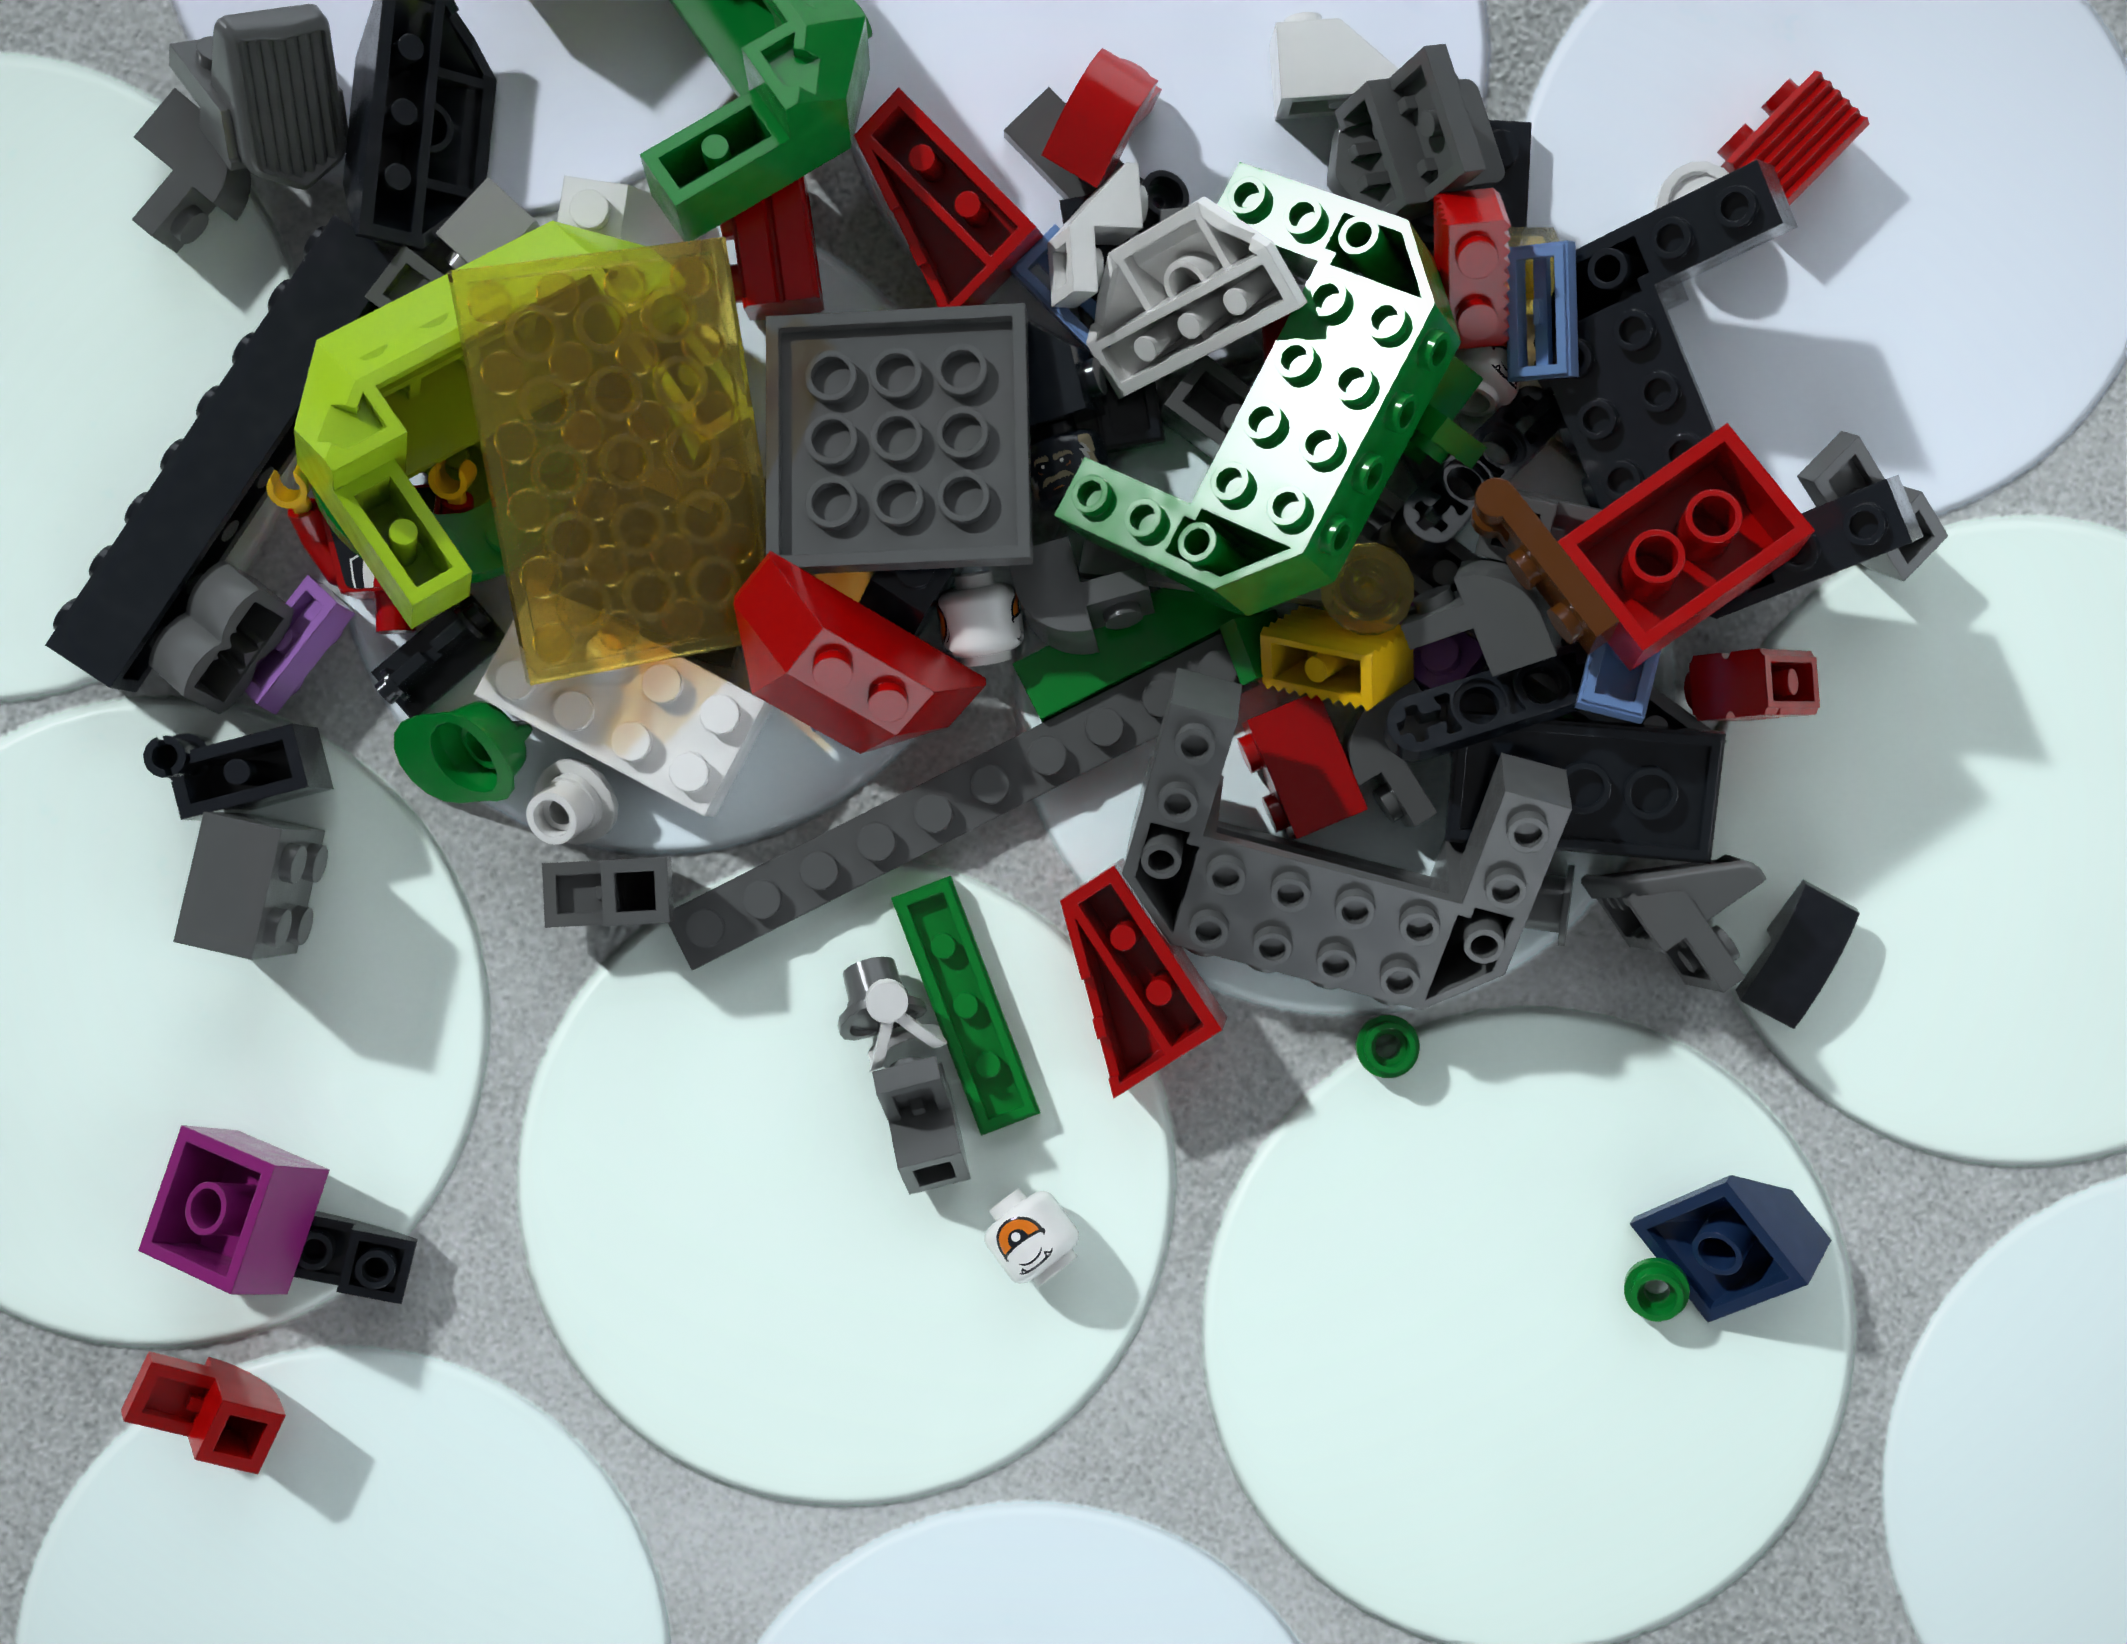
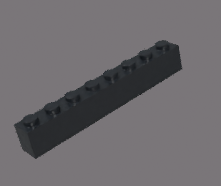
M336 215L332 216L326 226L319 227L311 234L304 247V259L291 279L282 281L274 289L268 301V313L256 331L244 336L237 344L232 355L233 365L220 385L213 386L203 395L196 409L197 419L185 437L171 444L164 453L160 463L162 471L148 492L138 495L129 505L124 518L126 525L114 543L103 548L95 556L89 567L90 578L77 598L71 599L64 604L54 618L53 629L55 631L45 646L109 688L137 692L152 670L148 665L149 657L160 633L170 622L186 612L190 593L200 577L214 564L221 560H226L268 497L266 487L274 470L278 471L281 477L295 457L294 426L316 340L379 309L365 295L396 255L374 240L355 236L353 227Z

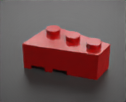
M899 87L853 135L889 209L893 212L908 242L914 260L921 269L937 301L938 307L983 305L1012 275L1010 269L1043 237V234L1029 218Z
M1123 858L1060 900L1081 980H1084L1094 1017L1092 1021L1097 1040L1100 1039L1110 1077L1108 1081L1113 1099L1221 1032L1227 1020V1015L1183 948L1169 944L1122 875L1125 862Z

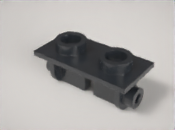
M470 592L469 597L440 613L371 671L378 680L374 686L388 703L394 704L396 702L409 718L421 715L494 654L506 633Z

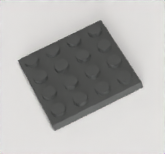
M1010 303L766 316V555L771 550L810 574L1032 565L1028 312L1026 304Z

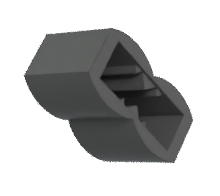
M221 560L209 568L197 581L190 593L186 612L170 622L160 633L152 647L148 665L183 697L219 715L233 706L244 694L253 678L256 662L268 655L283 639L291 624L294 609L256 578L227 561Z

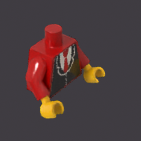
M465 459L459 467L460 481H457L447 474L445 469L446 461L443 460L440 463H436L429 471V484L413 485L432 513H464L475 508L473 496L466 490L475 480L477 468L472 461ZM297 465L293 471L295 481L300 487L298 490H292L284 486L281 482L280 474L274 470L267 483V494L277 506L288 509V517L304 549L331 585L338 587L341 594L355 599H375L376 633L408 634L416 632V627L411 629L364 560L350 550L330 528L319 510L316 500L308 496L312 488L311 483L300 467Z

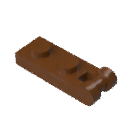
M1490 478L1484 481L1478 487L1474 498V506L1471 513V525L1474 531L1485 538H1498L1509 553L1506 556V563L1517 581L1527 590L1536 587L1551 606L1547 610V614L1559 635L1569 644L1578 641L1589 655L1611 639L1619 619L1516 488L1509 481L1502 478Z

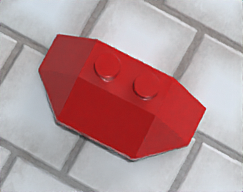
M771 550L734 596L733 604L752 694L859 754L949 727L986 686V678Z

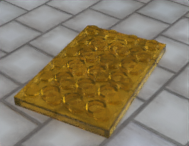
M718 237L447 271L526 682L529 685L542 684L742 645L733 602L735 594L766 556V488L726 238Z

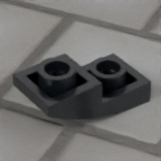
M1803 879L1766 929L1771 942L1735 989L1740 1001L1795 1029L1837 964L1860 915L1858 909Z
M316 1211L294 1277L338 1285L336 1292L402 1304L418 1239L369 1223Z

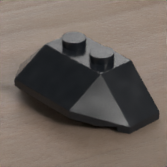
M454 0L373 1L355 57L343 174V188L355 236L400 247L405 245L409 249L420 251L439 238L436 232L487 178L497 79L474 36L457 13L459 8Z

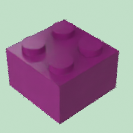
M181 1125L138 1251L231 1295H288L330 1169L238 1130Z

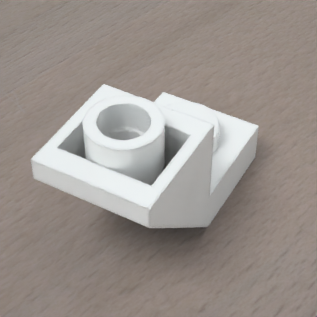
M1126 162L1111 174L1047 243L1051 307L1076 308L1098 293V287L1101 284L1104 273V259L1101 250L1096 248L1095 245H1120L1143 228L1148 211V195L1146 188L1140 185L1139 163Z

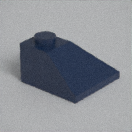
M1734 1175L1724 1177L1639 1214L1630 1222L1631 1227L1656 1258L1672 1261L1684 1271L1689 1282V1300L1708 1323L1807 1286L1832 1241L1792 1190Z

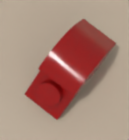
M1102 48L1090 62L1075 86L1041 156L1098 188L1113 173L1135 127L1152 111L1162 91L1161 88L1156 86L1158 80L1151 77L1145 69L1136 63L1119 58Z
M151 1351L148 1352L121 1409L123 1422L187 1436L194 1460L257 1475L286 1417L277 1393L263 1380L244 1369L212 1357H208L205 1365Z

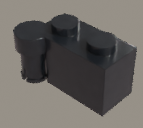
M292 723L215 744L209 738L199 734L182 733L173 737L165 735L163 740L158 739V737L152 739L146 745L143 753L144 764L147 770L155 776L172 780L171 784L181 820L202 821L203 812L243 813L334 789L318 727Z

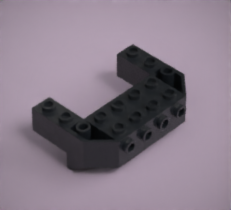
M1757 159L1576 249L1579 377L1538 380L1548 396L1554 394L1563 416V418L1558 420V430L1567 450L1572 455L1577 453L1587 475L1586 478L1582 479V489L1590 507L1603 510L1716 431L1668 310L1689 300L1682 282L1798 227L1773 165ZM1554 288L1551 296L1553 364H1557ZM1899 475L1884 479L1801 513L1815 531L1797 555L1709 617L1714 619L1721 618L1924 537Z

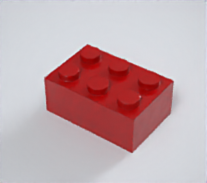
M1726 423L1557 542L1619 619L1611 639L1607 642L1629 671H1631L1797 555L1815 530L1736 432Z

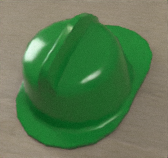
M476 701L450 712L416 715L403 720L394 732V750L400 766L411 781L433 797L453 803L501 801L508 799L515 789L514 777L526 761L527 747L525 741L533 729L525 721H512L501 709L491 703Z

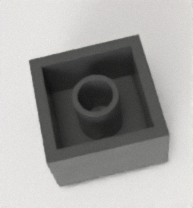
M203 812L173 942L250 960L296 954L298 946L303 945L308 939L313 924V910L308 907L313 882L317 883L320 881L327 865L328 849L325 845H322L326 830L252 813Z

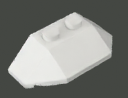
M1204 196L1108 253L1097 297L1095 323L1090 326L1086 345L1092 355L1100 362L1106 378L1120 399L1301 308L1307 303V300L1274 242Z

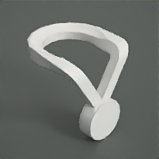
M886 978L874 982L869 987L865 997L867 1011L873 1019L881 1022L877 1041L867 1053L870 1061L869 1072L882 1068L887 1050L903 1042L918 1038L932 1048L947 1044L938 1025H922L906 1014L908 997L902 984L896 980ZM894 1022L905 1028L891 1034Z

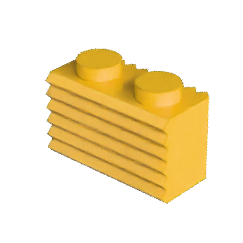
M1299 605L1298 609L1292 610L1290 615L1285 614L1283 619L1277 618L1276 623L1270 622L1269 627L1263 626L1260 633L1262 683L1267 689L1274 686L1279 692L1285 688L1289 694L1294 691L1299 696L1307 693L1311 699L1315 696H1318L1321 701L1329 698L1333 704L1340 700L1344 706L1351 702L1355 709L1362 705L1368 711L1414 679L1413 649L1410 650L1399 624Z

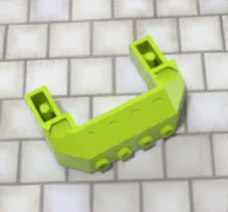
M552 220L316 340L294 426L297 464L411 629L470 595L472 570L409 480L436 463L442 462L617 366L640 399L645 402L646 408L689 470L698 467L743 441L754 411L681 307L687 281L680 271L646 246Z

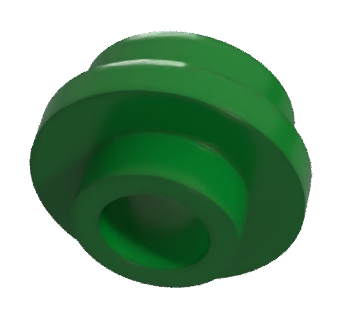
M1382 1014L1369 1019L1363 1024L1356 1037L1355 1050L1359 1062L1368 1072L1381 1078H1396L1407 1073L1414 1066L1419 1056L1420 1042L1415 1029L1405 1019L1396 1015ZM1384 1034H1392L1397 1040V1049L1389 1057H1381L1376 1051V1042Z
M1647 1258L1641 1260L1629 1269L1624 1280V1295L1628 1305L1635 1313L1647 1320L1655 1322L1670 1320L1681 1313L1688 1303L1690 1296L1688 1278L1678 1265L1667 1259ZM1661 1280L1668 1285V1288L1662 1293L1655 1294L1649 1292L1644 1286L1649 1281Z

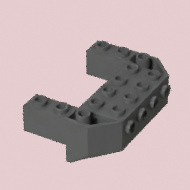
M1177 668L1152 757L1149 758L1122 872V875L1169 944L1183 947L1198 956H1217L1247 964L1259 972H1278L1309 980L1320 988L1330 990L1339 988L1370 996L1385 1005H1404L1423 1010L1506 974L1572 810L1565 769L1501 753L1468 842L1445 841L1444 838L1431 875H1423L1218 821L1224 779L1222 771L1238 722L1242 684Z

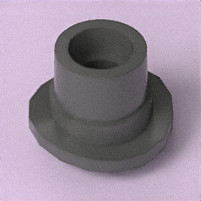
M884 956L856 962L847 967L842 973L848 1003L845 1011L839 1016L837 1026L839 1034L844 1040L855 1041L869 1038L879 1033L881 1022L873 1019L867 1011L865 1001L867 990L874 982L880 979H893L902 984L895 960ZM905 988L908 997L906 1014L916 1020L927 1012L925 1002L921 998L908 995V991ZM894 1022L892 1029L900 1027L901 1025Z

